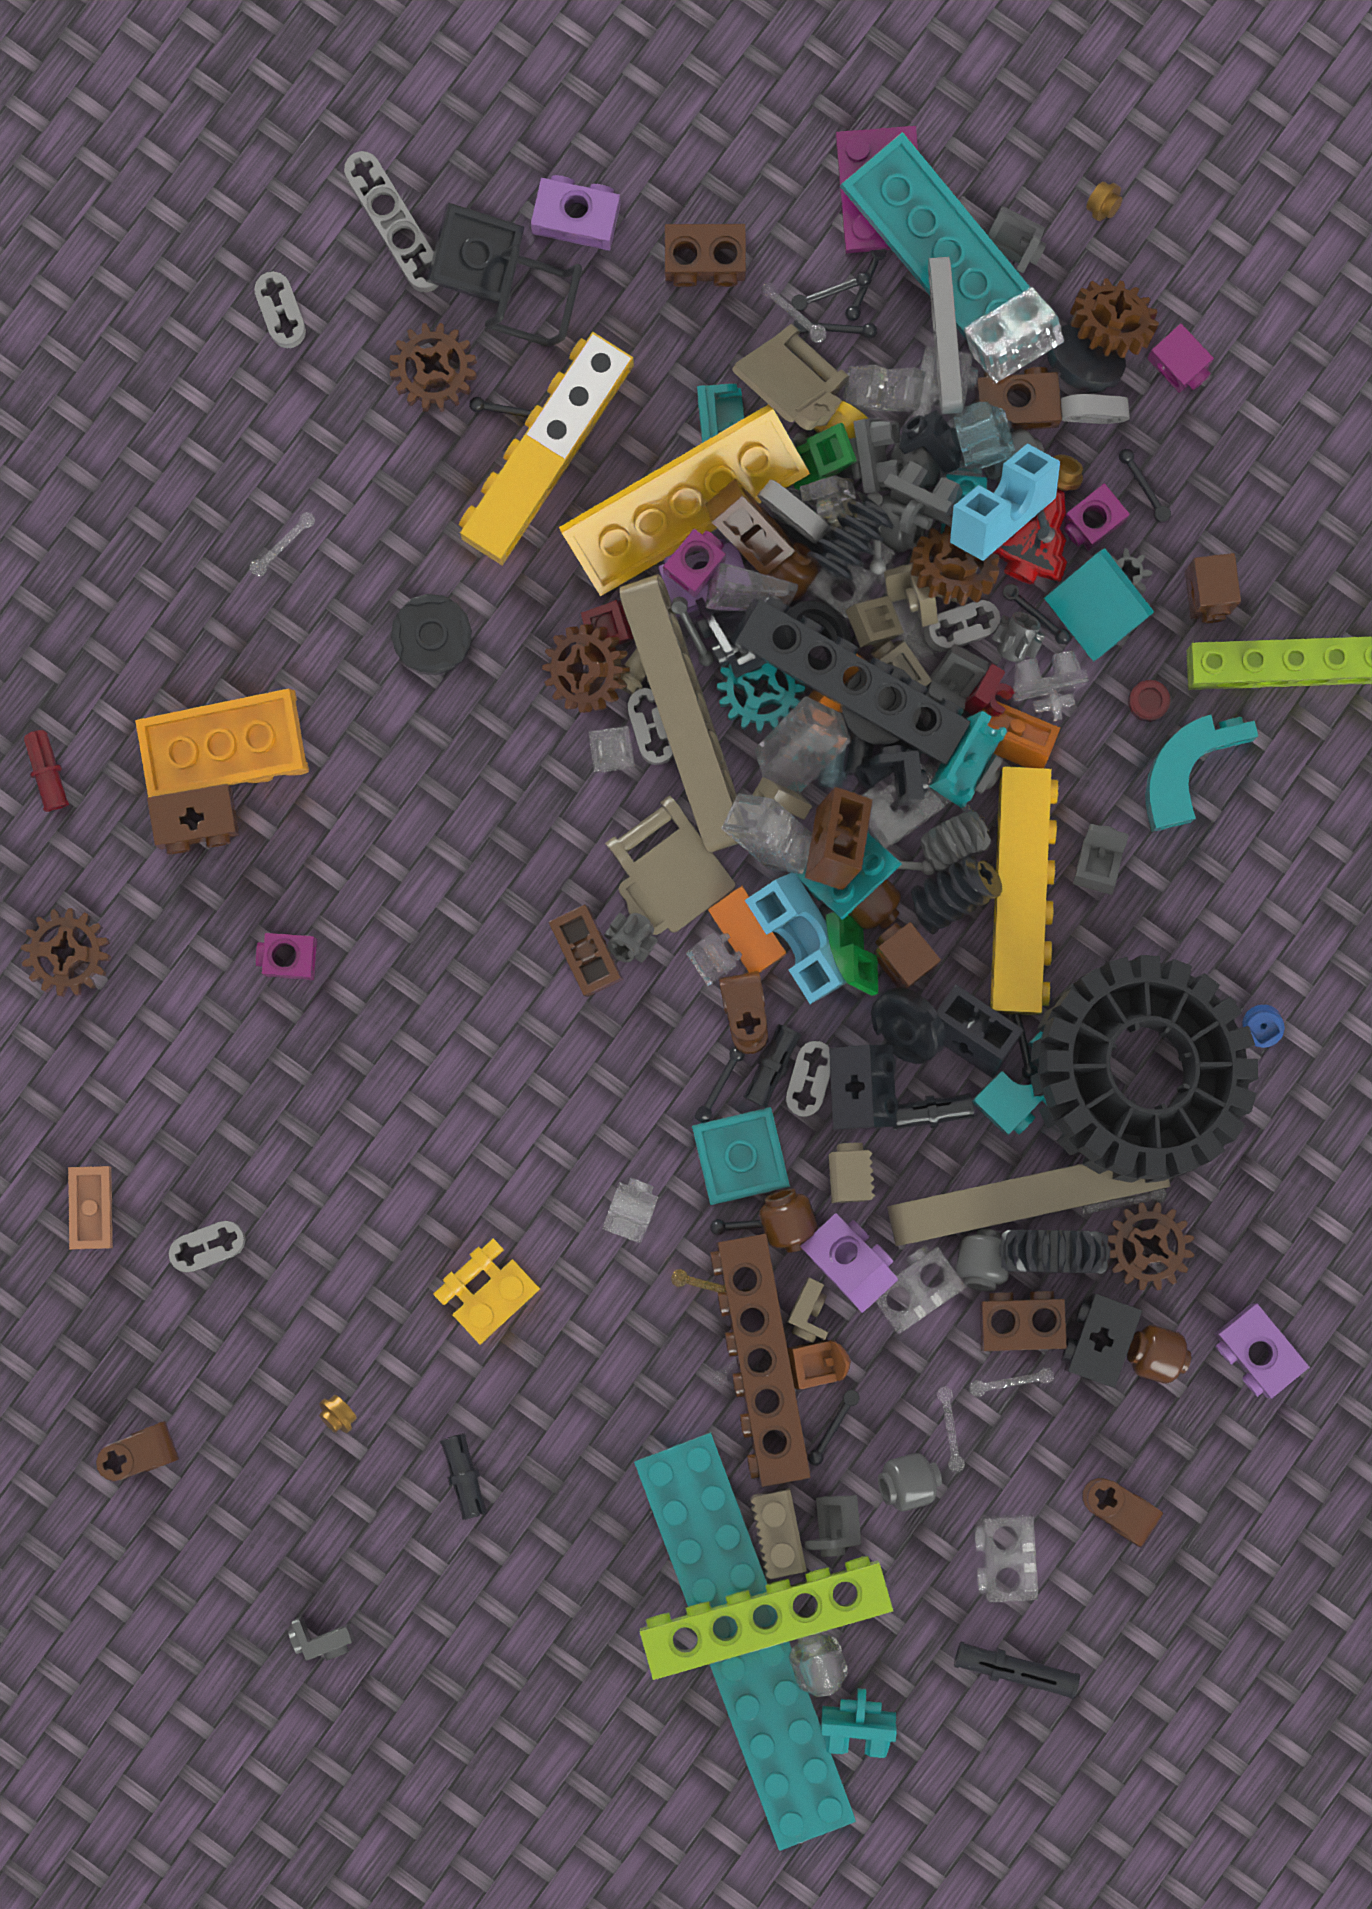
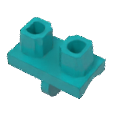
M861 1688L857 1689L856 1700L840 1699V1707L822 1706L821 1735L825 1736L826 1752L833 1754L848 1753L849 1738L865 1739L864 1754L869 1757L885 1758L890 1743L896 1742V1712L881 1711L882 1702L866 1701V1689Z

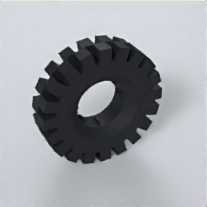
M1140 955L1130 961L1128 957L1110 961L1067 986L1053 1000L1056 1005L1045 1011L1037 1028L1043 1034L1042 1038L1033 1042L1030 1062L1039 1064V1072L1031 1076L1034 1097L1044 1095L1047 1104L1039 1112L1047 1128L1054 1125L1059 1127L1063 1134L1056 1141L1069 1155L1077 1152L1082 1153L1085 1156L1082 1165L1098 1174L1109 1170L1113 1172L1112 1179L1130 1183L1140 1179H1145V1183L1160 1182L1174 1176H1181L1211 1162L1225 1151L1224 1145L1235 1141L1245 1127V1124L1240 1121L1241 1117L1252 1112L1257 1093L1248 1090L1249 1083L1258 1080V1059H1247L1246 1049L1255 1045L1250 1028L1245 1026L1238 1029L1234 1018L1242 1012L1232 997L1229 996L1220 1000L1215 995L1220 985L1205 973L1196 978L1191 976L1192 966L1176 959L1162 964L1160 963V956ZM1139 1027L1159 1032L1158 1035L1160 1037L1165 1036L1176 1048L1179 1054L1178 1059L1182 1062L1183 1082L1182 1085L1177 1087L1179 1094L1169 1107H1166L1165 1103L1154 1107L1155 1110L1140 1107L1135 1104V1100H1128L1118 1089L1114 1081L1116 1079L1115 1075H1112L1110 1058L1111 1052L1117 1048L1115 1044L1116 1039L1126 1028L1129 1033L1140 1029Z

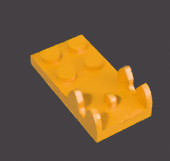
M288 688L135 720L148 797L222 784L234 785L244 782H268L278 775L292 776L308 773L309 767L305 759L296 706V691Z

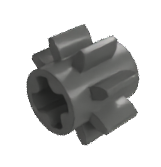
M1125 548L1121 559L1118 561L1115 557L1111 556L1121 569L1123 566L1128 567V572L1136 575L1133 576L1131 582L1140 594H1144L1147 589L1140 581L1152 575L1151 570H1143L1142 562L1145 555H1140L1137 559L1130 557L1128 548Z
M1015 612L1011 619L1005 615L1002 616L992 640L999 642L997 651L1002 657L1012 662H1023L1026 656L1035 659L1045 634L1038 632L1040 623L1035 617L1028 613Z
M619 913L604 934L607 939H610L608 942L610 953L622 962H631L636 958L642 963L658 942V939L652 936L654 933L653 924L648 918L638 913H632L627 918L622 913Z

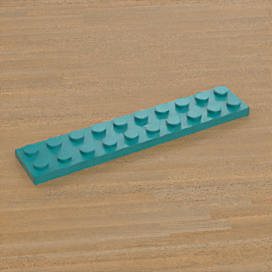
M711 1432L634 1461L688 1607L707 1601L710 1602L711 1608L727 1604L725 1596L749 1590L751 1596L767 1592L765 1587L767 1585L766 1578ZM760 1605L753 1613L754 1622L761 1627L771 1626L777 1618L776 1610L770 1605ZM729 1616L719 1617L713 1624V1631L720 1638H730L737 1630L736 1621ZM790 1642L711 1663V1670L779 1851L856 1822L831 1753L826 1752L825 1736L821 1735V1725Z

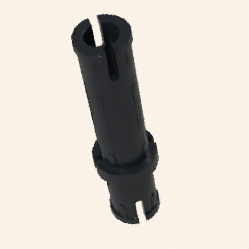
M961 1641L958 1645L954 1660V1667L956 1668L960 1667L989 1675V1680L998 1682L1000 1678L1066 1696L1073 1700L1076 1696L1080 1682L1079 1673H1071L1005 1655L1006 1650L999 1648L994 1652L968 1645Z

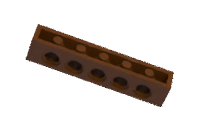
M761 1234L717 1242V1251L710 1252L714 1276L722 1275L724 1291L718 1292L717 1295L721 1316H729L732 1332L725 1333V1340L729 1357H737L739 1372L732 1373L736 1398L744 1397L747 1412L739 1414L743 1437H751L754 1454L747 1455L751 1479L758 1478L759 1484L762 1487L811 1478L767 1235ZM747 1267L755 1275V1284L750 1290L743 1292L734 1286L733 1275L739 1268ZM748 1308L758 1309L763 1317L761 1327L753 1332L746 1331L740 1323L741 1314ZM757 1348L766 1350L770 1356V1364L762 1372H754L748 1365L749 1354ZM771 1389L777 1396V1405L770 1412H760L755 1405L756 1395L761 1390ZM770 1430H779L784 1435L785 1444L779 1452L769 1453L763 1447V1437Z

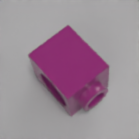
M1180 323L1151 350L1147 359L1180 394L1188 386L1195 390L1211 375L1207 369L1214 358Z
M1104 483L1066 513L1063 521L1067 526L1064 527V531L1076 546L1079 547L1083 544L1090 551L1125 523L1130 514ZM1088 511L1098 512L1103 517L1104 525L1098 529L1089 528L1083 521V514Z
M693 529L664 564L663 573L696 598L726 561V553L722 551L724 544L709 531L701 534L696 529ZM701 551L707 555L709 562L704 568L695 570L686 564V557L691 552Z
M265 933L264 942L257 943L256 966L262 967V974L266 977L314 980L317 939L314 936ZM286 945L294 947L296 951L294 963L288 967L278 966L275 961L277 950Z

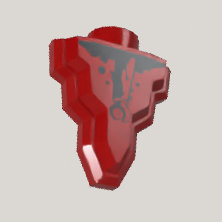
M1057 489L1056 498L1044 508L1048 526L1055 530V536L1051 542L1044 543L1038 538L1040 524L1036 515L992 553L999 555L1000 559L1007 562L1004 573L1010 577L1032 585L1035 583L1037 576L1061 582L1067 561L1062 556L1066 539L1060 527L1066 511L1065 494Z

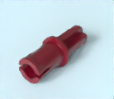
M45 730L28 733L24 736V741L33 768L30 776L36 779L44 812L55 811L69 806L59 774L62 766L56 764L48 733Z

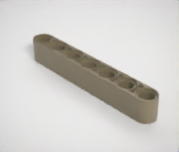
M657 574L620 587L622 605L703 843L707 851L712 853L749 840L746 820L676 613L671 609L672 602L665 582Z
M1079 1164L887 1206L895 1246L1163 1189L1171 1187L1169 1179L1152 1183H1145V1179H1140L1133 1183L1112 1179V1171L1108 1170L1098 1174Z

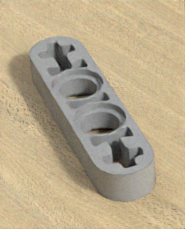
M359 151L353 153L347 159L344 168L348 184L409 284L419 292L428 293L435 290L438 285L426 282L423 277L414 278L418 271L416 264L411 258L423 248L426 252L419 253V258L426 268H430L434 254L432 248L378 159L369 152ZM359 163H362L364 167L373 166L369 173L376 187H373L370 191L362 176L353 177L357 173L355 166ZM380 181L384 182V185L377 186ZM369 191L365 196L362 194V192ZM387 195L394 200L395 207L392 212L387 215H379L373 211L372 203L378 196ZM409 229L415 234L414 244L410 248L400 249L393 244V236L398 230ZM411 258L407 263L403 262V259Z
M928 258L941 414L962 413V388L950 258Z

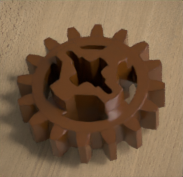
M1104 278L1101 286L1094 281H1090L1087 289L1081 288L1070 310V314L1074 316L1071 326L1081 328L1077 335L1079 339L1089 338L1091 340L1089 348L1094 349L1099 345L1103 347L1104 355L1109 356L1112 350H1116L1121 358H1125L1128 349L1134 355H1138L1142 347H1149L1159 325V322L1155 320L1158 312L1157 309L1148 308L1151 301L1149 297L1139 298L1137 296L1139 288L1134 287L1128 290L1125 288L1124 281L1121 280L1117 286H1112L1109 279Z
M427 323L422 324V334L417 335L413 330H407L410 341L405 343L397 340L395 344L401 354L390 355L391 364L398 366L397 369L390 372L391 380H401L396 386L398 395L409 392L407 398L408 405L413 406L420 400L422 401L424 412H428L431 403H437L440 412L445 410V401L450 400L455 406L459 405L457 394L459 392L467 395L471 393L466 380H476L477 378L476 372L468 368L477 363L476 356L471 354L465 355L471 348L470 342L465 340L458 343L460 334L457 329L451 331L449 335L445 334L443 323L438 324L436 332H430ZM427 343H437L434 347L424 349L420 347ZM454 352L460 360L459 374L449 365ZM438 360L442 372L433 370L428 374L425 364L428 362L434 365ZM408 361L417 368V374L414 377L413 383H411L407 376ZM442 386H444V387L447 388V389H445V390H443V391H440V392H435V393H431V392H430V390H431L432 388H437V387H442Z
M945 525L942 534L932 528L929 531L928 538L920 536L917 547H914L912 552L910 574L911 576L918 577L916 585L918 588L927 586L930 588L928 597L933 598L940 594L943 596V603L947 605L951 598H957L960 606H965L967 597H970L977 603L980 601L982 593L988 595L991 593L1000 570L997 567L999 555L990 554L982 561L950 543L951 527ZM931 556L934 557L933 563H930V559H929V558H930ZM979 567L980 573L977 575L976 569Z
M582 624L580 629L577 626L567 627L566 636L555 635L553 637L558 647L545 650V653L552 658L551 663L542 665V670L551 672V678L544 682L545 686H555L557 688L552 698L554 700L566 698V709H576L578 707L580 713L591 712L592 708L595 711L606 709V701L616 702L619 699L615 689L627 687V683L620 679L621 673L630 672V667L621 665V659L625 658L628 653L627 651L616 650L615 647L620 640L617 636L606 639L607 628L598 627L595 630L592 624ZM583 665H588L589 672L583 670ZM606 678L604 684H603L602 687L600 688V684H601V683L603 682V680Z
M72 908L67 909L65 917H61L60 913L53 909L51 910L50 921L47 922L41 917L36 918L37 924L40 927L37 932L30 929L26 930L25 933L32 938L31 944L21 945V950L30 953V958L25 959L22 962V966L34 968L35 971L29 976L32 982L44 980L41 990L48 993L53 986H56L57 996L64 997L67 988H71L74 995L79 996L81 995L82 984L85 983V985L93 989L96 985L92 977L95 974L100 976L106 975V971L100 967L101 961L111 960L110 955L102 952V947L110 944V940L108 938H98L97 935L103 929L101 924L96 923L90 927L88 926L91 918L90 915L84 912L77 920L75 910ZM59 927L57 936L49 942H43L44 938L52 930ZM78 928L88 936L92 948L83 946L78 940ZM68 942V946L75 950L74 956H68L66 963H64V959L57 956L58 949H65ZM40 958L49 959L53 964L54 977L46 972ZM83 963H89V966L82 974L73 978L74 970Z
M1157 1202L1152 1206L1151 1212H1147L1144 1203L1137 1204V1214L1135 1215L1127 1208L1122 1210L1125 1221L1121 1223L1120 1221L1112 1220L1110 1223L1117 1230L1116 1235L1108 1236V1242L1112 1243L1114 1248L1110 1250V1258H1116L1117 1261L1111 1268V1271L1116 1273L1123 1270L1126 1274L1122 1282L1126 1285L1132 1282L1134 1278L1137 1279L1138 1290H1145L1148 1281L1152 1282L1155 1290H1161L1162 1279H1166L1171 1285L1177 1283L1173 1273L1176 1270L1187 1273L1189 1269L1182 1263L1183 1258L1194 1257L1193 1252L1185 1249V1244L1193 1241L1194 1237L1191 1235L1183 1236L1181 1231L1187 1226V1221L1183 1220L1175 1223L1173 1219L1176 1210L1172 1208L1164 1215L1161 1213V1203ZM1143 1219L1157 1220L1150 1230L1141 1231L1132 1226L1137 1221ZM1170 1230L1176 1242L1175 1253L1168 1248L1166 1237ZM1154 1236L1157 1239L1154 1246L1159 1249L1158 1252L1164 1255V1257L1156 1254L1144 1256L1142 1254L1144 1247L1135 1237L1147 1240ZM1123 1239L1131 1247L1132 1257L1129 1263L1123 1254ZM1158 1262L1167 1267L1156 1274L1142 1273L1150 1263Z

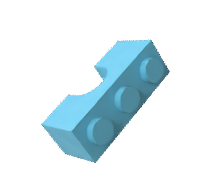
M1027 443L1003 464L1002 477L994 493L978 485L953 506L950 543L982 561L985 560L1056 498L1060 461Z
M795 871L775 879L745 900L766 935L775 932L781 935L790 945L795 956V965L788 970L810 1004L829 995L847 983L833 958L828 939L827 923Z

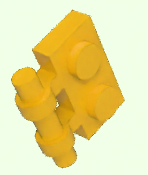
M494 1238L482 1249L478 1246L469 1254L472 1258L455 1274L451 1271L442 1279L445 1283L433 1293L443 1305L447 1304L455 1295L460 1298L464 1304L453 1316L479 1345L540 1290L536 1283L513 1259L500 1270L493 1260L504 1249ZM484 1270L491 1279L473 1295L466 1285Z

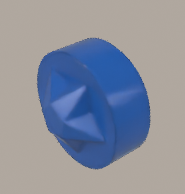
M1270 1005L1254 1006L1243 1017L1242 1027L1249 1026L1255 1043L1254 1046L1261 1048L1273 1046L1284 1034L1285 1026L1282 1016L1276 1008Z

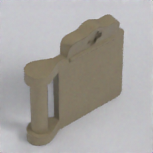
M790 324L775 337L736 362L732 371L786 421H795L803 429L812 430L816 426L828 424L832 415L835 414L841 404L840 398L835 396V394L846 385L850 376L842 369L837 371L798 336L800 330L793 324Z
M670 795L660 802L662 807L619 839L614 836L605 843L629 876L619 886V893L627 903L629 914L638 913L648 918L654 927L653 935H658L667 928L672 933L679 931L735 888L733 879L715 855L707 851L702 838ZM672 819L679 829L637 861L633 862L627 852Z

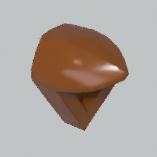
M826 1339L787 1348L795 1389L800 1390L840 1381L849 1372L851 1359L843 1346L835 1341Z

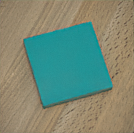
M1105 548L1095 554L1044 598L1093 662L1154 613L1153 609Z
M771 1107L692 1126L710 1205L790 1187Z

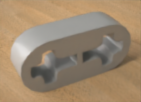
M266 272L259 277L254 289L258 304L273 341L280 347L294 348L301 344L306 334L301 312L287 278L278 272ZM272 282L275 283L277 288L284 286V289L279 292L282 305L277 307L274 306L270 296L263 297V294L268 291L267 285ZM286 313L290 324H298L293 329L294 336L286 338L284 333H276V331L282 328L278 315Z
M1077 394L1063 397L1060 400L1063 421L1114 424L1130 419L1127 397Z
M769 480L757 495L768 508L811 542L817 544L818 539H822L827 533L829 525L776 481Z
M980 600L977 603L974 601L965 606L938 614V623L925 626L924 638L928 646L933 650L939 652L949 651L953 644L961 647L982 640L994 633L1001 620L1000 613L997 607L989 601ZM977 611L980 616L987 615L989 621L984 624V630L981 624L970 627L967 625L966 621L976 616ZM940 622L944 628L957 626L958 631H955L948 637V642L944 636L938 637L936 635V630L940 628Z
M639 689L631 695L628 701V714L642 758L646 762L653 765H663L673 757V752L670 744L663 748L664 755L656 757L654 751L647 752L645 747L651 744L649 731L656 729L660 741H668L657 707L652 709L654 723L648 725L644 714L634 711V708L640 706L639 699L642 697H647L649 703L655 702L651 689Z
M812 1041L806 1043L797 1055L786 1093V1104L788 1109L798 1117L812 1116L819 1110L823 1102L830 1077L829 1047L823 1042ZM818 1048L822 1050L821 1057L827 1059L826 1066L819 1065L813 1078L807 1076L809 1062L804 1060L805 1053L812 1054L814 1049ZM805 1081L812 1082L810 1096L816 1098L815 1105H807L805 1110H800L797 1108L798 1101L792 1099L793 1093H801Z
M222 1221L176 1239L170 1246V1262L173 1267L182 1272H194L236 1256L242 1251L246 1241L245 1233L238 1224ZM222 1228H226L228 1233L235 1232L237 1234V1239L232 1242L233 1249L227 1251L225 1246L211 1249L209 1242L221 1237L220 1230ZM187 1242L188 1246L192 1248L204 1245L205 1252L194 1256L195 1263L189 1266L187 1261H179L177 1254L183 1251L182 1244Z

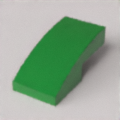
M839 423L808 438L807 443L796 447L810 474L793 484L794 489L804 492L835 476L857 461L843 423Z
M834 912L826 914L829 944L841 975L849 985L871 996L878 994V960L876 955L864 950L863 928L849 915L842 920Z

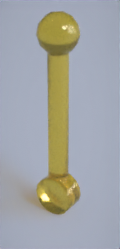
M682 1269L675 1270L671 1276L672 1284L676 1287L688 1284L715 1292L725 1291L724 1285L690 1277ZM743 1288L740 1291H748L750 1288Z

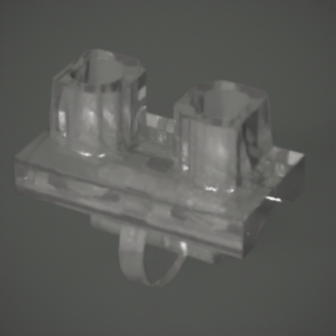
M1074 651L1052 655L1055 676L1042 679L1037 659L1016 662V684L1013 686L1015 691L1013 695L1014 701L1047 695V699L1033 701L1035 713L1049 710L1053 721L1062 720L1061 708L1075 705L1073 693L1058 696V692L1085 687L1086 682H1089L1087 670L1080 669Z

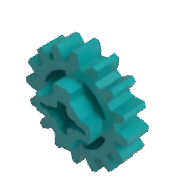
M766 663L762 665L761 669L748 672L738 678H735L729 668L722 667L720 674L727 679V682L718 683L717 691L727 694V696L719 700L720 707L731 706L732 709L727 717L730 721L739 716L742 718L741 729L745 730L751 722L756 724L757 733H762L763 726L766 723H769L771 728L776 731L778 730L779 718L787 722L792 721L793 717L789 712V708H801L802 703L794 698V696L803 694L805 686L795 684L796 679L782 672L788 684V691H786L785 688L778 685L775 678L778 669ZM761 679L768 682L767 689L771 693L763 692L761 697H756L754 695V687L751 684L758 685ZM733 686L744 692L747 700L744 708L736 700ZM773 704L779 707L774 712L758 714L760 708Z

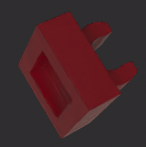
M993 663L988 666L986 674L965 700L964 704L967 712L975 715L984 708L993 717H999L1004 713L1006 708L996 702L995 695L1009 700L1015 693L1011 686L1000 683L1005 671Z

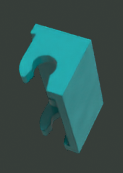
M737 384L697 386L702 443L744 419L741 388L737 387Z
M984 711L967 718L970 724L948 763L940 764L929 784L930 788L960 808L965 807L966 803L972 799L975 793V786L999 742L1007 734V729L1004 727H1000L999 730L989 727L988 723L991 716Z

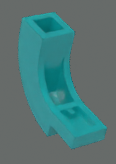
M1208 715L1189 723L1173 735L1156 756L1147 779L1145 801L1151 832L1188 824L1196 819L1188 786L1193 765L1200 757L1209 752L1253 742L1258 737L1255 721L1244 723L1242 717L1232 718L1219 722L1220 729L1215 730L1212 716Z

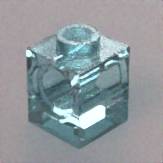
M980 402L966 407L965 414L953 418L966 465L982 469L1010 459L1016 454L1005 410L990 405L988 402Z

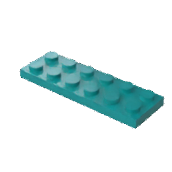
M903 132L839 186L929 295L928 258H950L956 328L991 370H999L1057 320Z

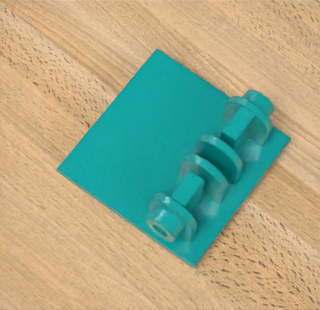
M867 832L862 869L843 890L805 878L807 863L796 874L817 901L821 900L843 920L902 863Z

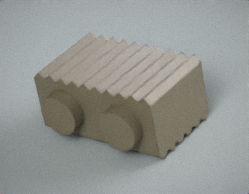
M863 1143L838 1144L837 1152L829 1154L832 1203L864 1202L872 1200L875 1196L871 1192L874 1189V1186L871 1184L874 1178L870 1175L874 1170L869 1167L873 1163L869 1159L872 1153L869 1150H863Z
M790 1488L754 1494L750 1502L754 1504L752 1506V1510L755 1512L753 1517L757 1520L755 1527L758 1528L757 1535L760 1536L758 1542L761 1544L762 1560L765 1561L763 1563V1567L766 1569L765 1576L773 1579L806 1572Z

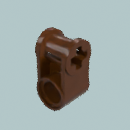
M759 971L719 978L724 1011L728 1016L734 1046L745 1054L760 1052L767 1044L768 1030L764 1009L765 1000ZM752 1026L754 1033L747 1035L744 1027Z
M163 1421L132 1433L128 1438L107 1445L99 1452L96 1465L100 1475L105 1479L118 1481L143 1471L146 1473L179 1460V1456L167 1424ZM112 1450H115L117 1456L125 1455L127 1462L121 1465L122 1473H118L116 1468L108 1469L106 1461L112 1458Z
M1105 1478L1090 1480L1082 1491L1084 1506L1091 1513L1108 1523L1114 1531L1140 1548L1164 1514L1135 1493L1132 1494L1118 1483ZM1109 1488L1107 1495L1112 1499L1110 1504L1105 1505L1101 1503L1097 1507L1099 1499L1095 1496L1098 1489L1106 1491Z

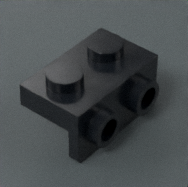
M743 591L711 608L707 606L703 597L695 600L700 615L694 617L695 622L704 639L713 638L715 643L710 645L720 667L728 664L735 678H738L767 663L730 641L750 606V602Z

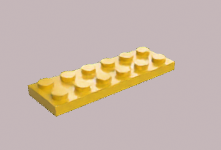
M768 404L559 528L601 597L672 555L693 529H696L701 534L705 531L712 532L717 529L711 522L705 504L735 478L758 503H761L762 501L757 495L769 480L772 479L784 488H787L810 473L774 409Z

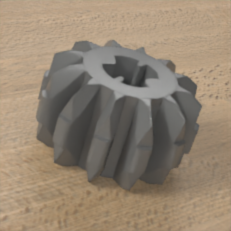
M969 811L956 817L953 816L951 819L941 822L938 826L930 829L929 832L923 835L920 844L928 864H931L935 872H939L942 870L949 871L950 865L956 862L962 865V859L966 855L973 857L981 855L982 852L988 850L991 838L984 820H981L977 812Z

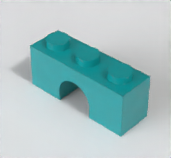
M1040 1031V1032L1028 1043V1045H1029L1031 1048H1032V1046H1033V1042H1035L1036 1040L1042 1038L1043 1032ZM1003 1071L998 1073L972 1100L973 1104L1005 1136L1009 1135L1013 1130L1020 1135L1036 1118L1031 1111L1041 1101L1047 1105L1044 1095L1034 1097L1032 1084H1017Z

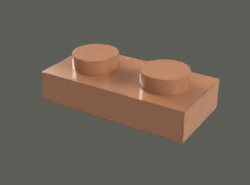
M68 1167L69 1249L113 1248L111 1167Z

